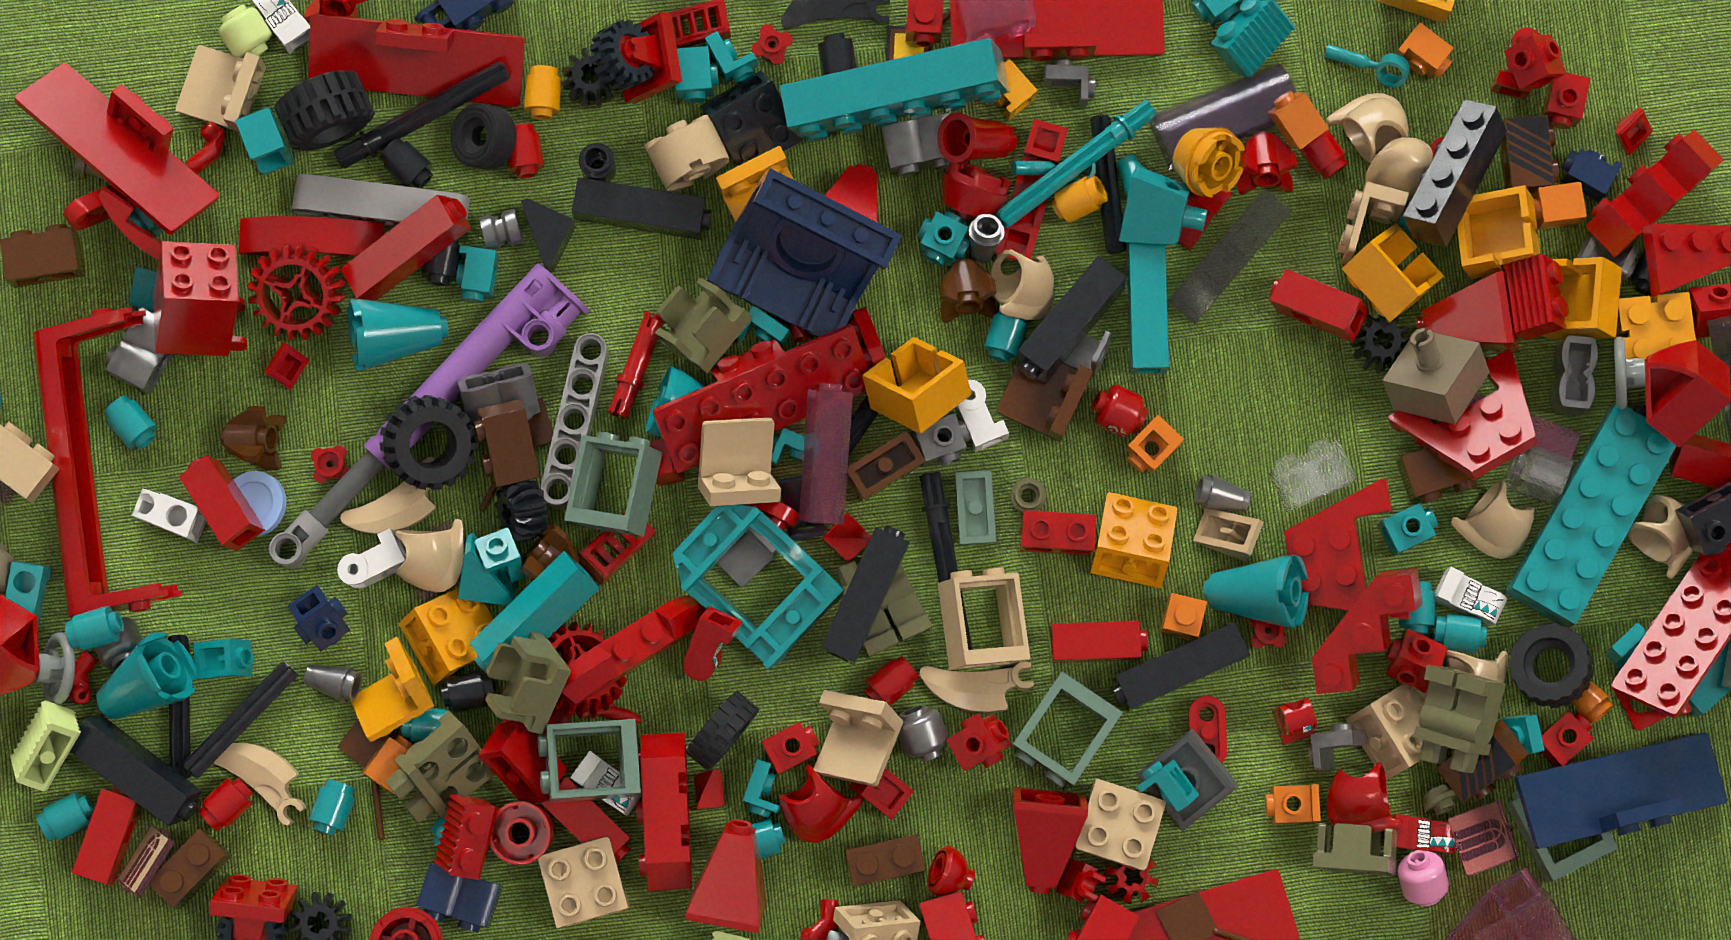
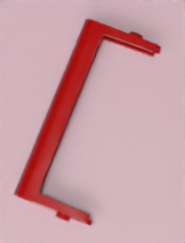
M132 307L117 310L101 308L91 311V316L33 332L47 450L55 456L51 462L59 468L51 479L68 618H73L74 615L104 606L111 607L113 611L129 609V612H143L151 610L152 603L183 596L182 590L178 591L177 584L161 587V583L110 593H108L78 345L85 341L143 325V317L146 316V310L132 312Z

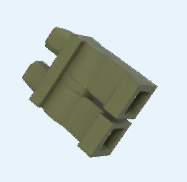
M855 561L837 569L840 584L845 590L842 598H844L857 569ZM900 565L863 646L868 658L899 643L884 611L886 610L901 642L924 633L933 627L902 565Z
M1427 665L1424 679L1429 680L1425 705L1421 709L1419 716L1420 727L1416 726L1414 734L1415 738L1423 740L1420 759L1435 764H1444L1447 750L1451 748L1453 753L1449 768L1460 772L1474 773L1479 755H1489L1491 744L1488 743L1494 732L1506 683L1449 667Z
M449 710L438 719L441 724L423 741L411 746L405 756L401 753L394 759L399 769L385 781L400 800L412 790L416 789L418 791L417 794L403 804L418 823L434 812L443 818L447 815L445 810L449 808L447 803L451 801L449 798L451 794L469 796L495 775L478 756L482 750L464 724Z

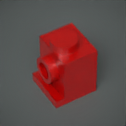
M1570 711L1563 713L1541 732L1544 751H1541V753L1554 768L1566 765L1571 758L1594 739L1589 734V731L1592 730L1591 724L1580 713H1576L1574 716ZM1565 730H1569L1574 735L1572 743H1566L1563 740L1562 734Z
M801 722L761 741L778 776L816 757L817 752L814 748L820 745L812 727L809 725L803 728ZM794 739L799 742L800 747L797 752L790 753L786 750L785 744L788 740Z

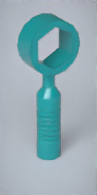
M1328 44L1324 58L1361 69L1365 67L1376 69L1378 81L1392 88L1403 85L1410 72L1408 61L1399 54H1386L1378 63L1370 60L1364 54ZM1390 65L1399 68L1401 75L1396 76L1387 73L1385 66Z
M1013 161L1011 172L1013 175H1045L1057 165L1051 161ZM1095 163L1087 168L1085 176L1091 178L1095 175ZM1075 177L1074 179H1072V180H1071L1070 182H1068V183L1070 184V183H1072V182H1074V181H1076V180H1079V179H1081V178H1076V177Z

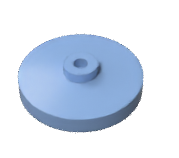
M250 471L234 479L235 483L265 528V531L258 536L271 532L278 526L285 514L287 500L283 486L276 478L261 471Z

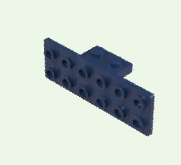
M1700 733L1530 773L1515 779L1532 841L1536 849L1617 830L1618 836H1623L1640 831L1639 824L1649 822L1650 828L1672 823V816L1721 805L1728 801L1707 733Z

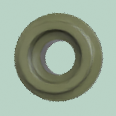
M1034 478L1018 480L1013 485L1010 493L1012 505L1021 513L1024 510L1039 511L1044 506L1047 497L1044 485ZM1025 490L1032 491L1035 494V500L1029 503L1025 502L1021 497L1022 492Z
M1442 784L1428 791L1423 796V800L1426 803L1424 809L1427 813L1435 812L1437 816L1443 815L1456 806L1454 801L1458 796L1448 784Z

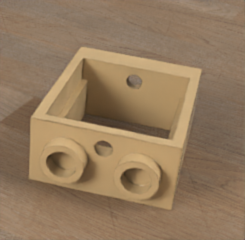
M992 568L983 570L982 576H972V570L952 572L950 573L951 579L938 583L949 670L1010 665L1030 659L1019 573L1005 574L1004 568ZM995 588L1003 647L968 650L960 591Z

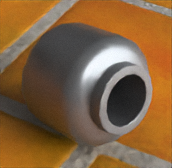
M122 617L124 631L119 633V641L95 648L101 664L106 668L116 670L143 639L136 622L128 617Z
M921 704L899 715L904 722L898 738L907 756L912 758L921 757V760L924 762L942 754L941 747L947 743L946 739L949 738V735L938 710L927 708L925 704Z

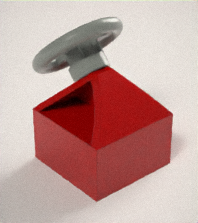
M1615 338L1616 407L1620 410L1627 407L1628 387H1645L1647 423L1678 448L1731 402L1729 366L1697 340L1659 350L1648 355L1645 359H1626L1624 338Z
M0 594V696L36 682L42 683L43 693L47 701L61 705L66 701L71 692L75 675L74 649L70 646L66 634L62 632L53 634L49 638L44 652L39 653L37 615ZM59 644L63 651L62 658L59 657L56 649Z

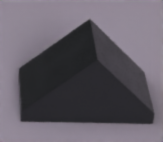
M528 198L521 200L544 267L552 273L555 271L576 228L574 220Z

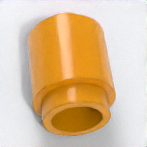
M546 65L530 67V74L526 75L524 111L531 113V118L550 120L552 115L560 112L562 78L558 76V68Z
M1085 176L1054 193L1055 199L1052 200V206L1059 219L1064 218L1067 222L1072 223L1101 209L1102 204L1108 201V196L1101 180L1097 176L1091 178Z

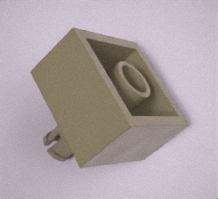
M1426 328L1416 329L1411 335L1410 340L1382 381L1394 410L1456 424L1490 372L1480 343L1433 333L1430 329L1427 331Z

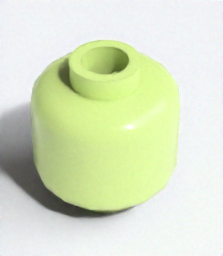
M243 4L220 19L223 24L219 28V35L233 56L243 57L246 52L259 56L269 49L265 43L272 37V30L257 8H246Z

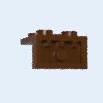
M1017 364L996 412L1061 442L1088 385L1093 370L1080 365L1077 371L1062 364L1044 384L1037 378L1032 380L1020 371L1019 364Z

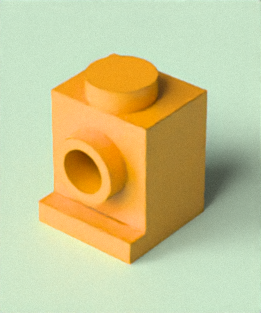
M1009 59L1004 63L1010 93L1001 94V99L994 102L998 107L1002 105L1006 107L1004 117L1008 121L1036 100L1038 91Z

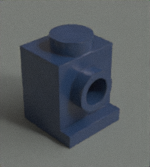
M1582 149L1579 152L1571 150L1561 167L1566 171L1561 182L1565 184L1581 182L1583 194L1599 202L1606 195L1622 163L1616 160L1611 166L1606 163V158L1598 152L1592 150L1586 152Z

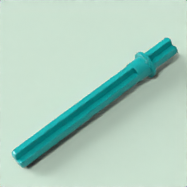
M1145 99L1124 116L1116 115L1114 122L1105 128L1104 131L1000 208L996 213L997 218L1006 228L1013 225L1113 148L1120 145L1126 139H1134V132L1156 117V110Z

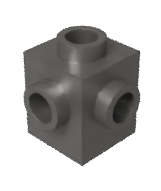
M955 413L943 416L921 434L912 430L916 446L926 460L923 466L939 461L940 466H944L960 460V453L965 452L967 448L965 442L970 441L965 422L963 420L958 422ZM944 435L948 442H941L937 436Z

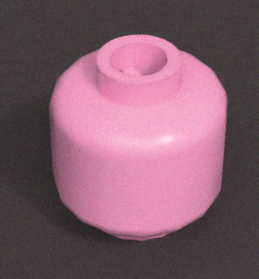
M1417 850L1404 857L1398 865L1397 874L1403 896L1409 902L1420 906H1430L1439 902L1447 893L1449 881L1442 858L1436 853Z

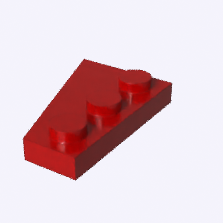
M1649 224L1642 227L1651 297L1731 265V225Z

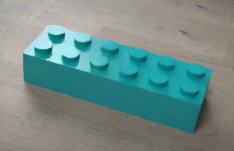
M991 38L780 85L787 128L800 138L807 139V142L825 140L828 138V133L841 131V134L844 135L862 131V126L873 123L877 127H883L897 123L896 118L910 115L911 119L928 117L931 115V110L945 107V111L960 110L966 107V102L979 99L980 103H991L1000 100L1001 94L1010 93L1002 51Z
M1616 403L1609 407L1504 593L1563 627L1567 626L1570 628L1576 625L1675 450L1676 445L1648 424L1646 418L1637 414L1634 410L1628 407L1620 410L1616 407Z

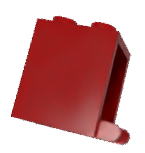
M161 241L153 295L155 353L229 356L230 351H244L247 349V339L245 337L232 336L236 313L245 309V300L238 297L236 245Z

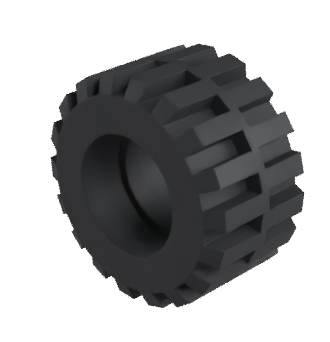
M349 70L328 72L303 81L288 90L274 106L291 148L300 151L317 150L339 143L361 131L375 115L358 74Z
M423 395L422 398L414 396L408 398L409 402L405 404L400 402L395 406L396 412L393 415L391 413L385 418L388 421L386 428L382 427L380 435L383 436V442H380V450L384 452L385 457L383 459L386 465L392 469L391 471L397 477L419 489L426 490V488H431L432 490H440L442 485L446 484L450 487L456 484L454 479L458 476L463 478L468 473L465 470L467 465H473L475 461L472 453L473 450L477 451L478 442L474 441V436L477 434L475 427L470 424L471 419L458 406L432 395ZM433 421L440 423L447 433V445L443 454L429 463L416 461L412 457L409 447L413 432L424 423Z

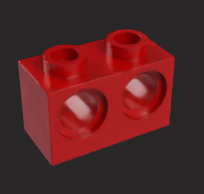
M1024 510L1021 516L1019 552L1092 556L1095 551L1097 515Z

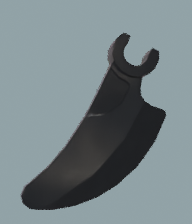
M793 0L786 9L781 19V24L785 30H791L812 22L835 19L873 20L877 24L885 25L890 23V16H880L877 14L876 8L879 5H890V0Z

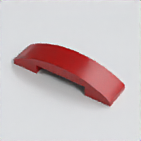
M1034 119L1022 161H1051L1058 165L1068 128ZM1018 175L1011 200L1044 175ZM1048 198L1010 227H1004L1005 234L995 251L996 256L1004 250H1013L1031 260ZM1013 255L1006 257L1007 259L1019 262Z
M103 185L99 190L98 196L109 217L130 241L150 256L159 260L161 240L127 219L133 211L134 205Z
M310 216L240 218L238 254L269 256V250L275 247L281 252L282 246L286 243L292 246L295 253L296 246L299 243H304L306 248L305 254H308L313 247L319 249L318 255L345 256L346 259H354L384 236V224L362 220Z

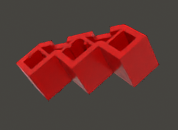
M1695 129L1684 137L1678 133L1663 147L1667 153L1657 163L1648 169L1642 165L1627 179L1631 185L1621 195L1611 202L1605 198L1591 210L1590 213L1594 218L1585 227L1614 258L1640 237L1643 233L1642 227L1655 224L1724 161Z
M1418 568L1383 571L1372 580L1312 657L1316 694L1353 691L1360 684L1356 654L1385 651L1391 644L1387 614L1416 611L1423 604Z
M685 732L641 735V750H638V762L642 781V802H636L637 824H644L645 854H639V875L647 876L648 891L692 889Z

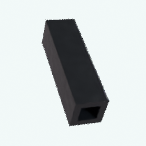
M578 177L572 215L574 220L701 240L702 230L709 231L712 210L706 209V198Z
M1097 256L1018 349L1017 364H1019L1020 371L1032 380L1037 378L1046 384L1124 291L1126 276Z
M887 525L884 530L878 527L875 528L821 645V651L855 666L908 550L909 541L904 540L905 533Z
M1233 622L1116 675L1113 678L1115 685L1111 686V691L1118 706L1125 705L1129 712L1248 658L1250 653L1236 623Z
M102 714L85 718L79 726L81 733L71 748V753L167 826L181 821L186 822L194 815L198 808L196 801L202 790Z

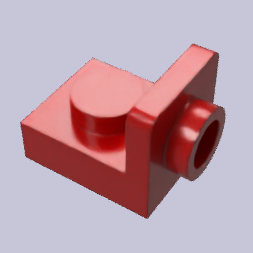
M908 0L906 41H911L913 45L919 47H930L934 43H941L944 0Z
M886 767L877 786L851 782L848 787L891 820L914 792Z

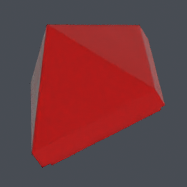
M1640 107L1617 122L1615 129L1625 154L1629 156L1653 132L1643 109Z
M283 342L264 373L291 390L308 364L309 359Z

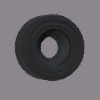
M475 103L464 107L458 113L452 125L450 137L452 151L459 162L468 167L493 170L503 166L511 157L516 144V127L512 117L504 109L493 105ZM483 128H486L487 138L485 144L481 146V131Z

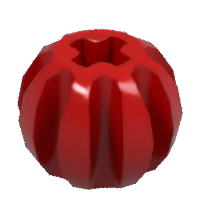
M1152 858L1149 860L1144 871L1138 870L1139 872L1136 877L1140 880L1139 884L1132 883L1129 886L1125 884L1127 877L1123 871L1124 869L1130 871L1134 868L1119 863L1118 869L1106 865L1104 876L1110 875L1115 878V884L1106 886L1111 896L1117 889H1121L1123 897L1120 902L1131 905L1133 892L1137 893L1142 903L1151 897L1146 892L1145 885H1151L1154 888L1158 886L1159 877L1152 878L1148 874L1149 869L1157 867Z

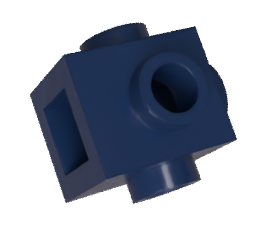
M315 585L288 605L289 610L298 623L294 626L295 631L305 644L312 641L320 652L328 646L337 643L342 636L350 631V628L343 619L348 615L345 608L336 597L329 600L318 585Z

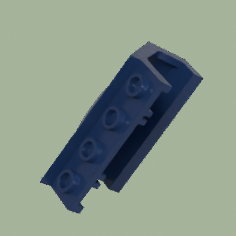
M770 168L759 180L730 231L706 281L816 337H820L847 325L859 298L878 267L883 270L887 268L902 235Z

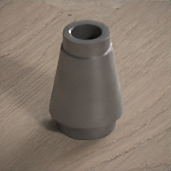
M982 214L970 223L971 256L976 262L986 263L990 261L1004 237V227L996 216Z
M1211 474L1209 477L1202 475L1195 489L1194 502L1201 504L1202 509L1245 512L1248 508L1251 494L1250 491H1246L1214 474Z
M310 664L304 676L305 685L311 686L340 702H345L346 700L354 701L360 691L362 682L361 673L355 672L353 667Z

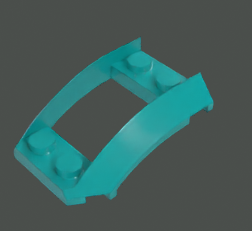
M747 505L716 506L672 553L675 568H678L681 581L680 587L706 609L711 606L743 621L735 637L747 649H750L767 669H771L785 659L788 651L833 604H838L845 591L758 508ZM750 527L760 536H764L805 577L759 627L703 578Z

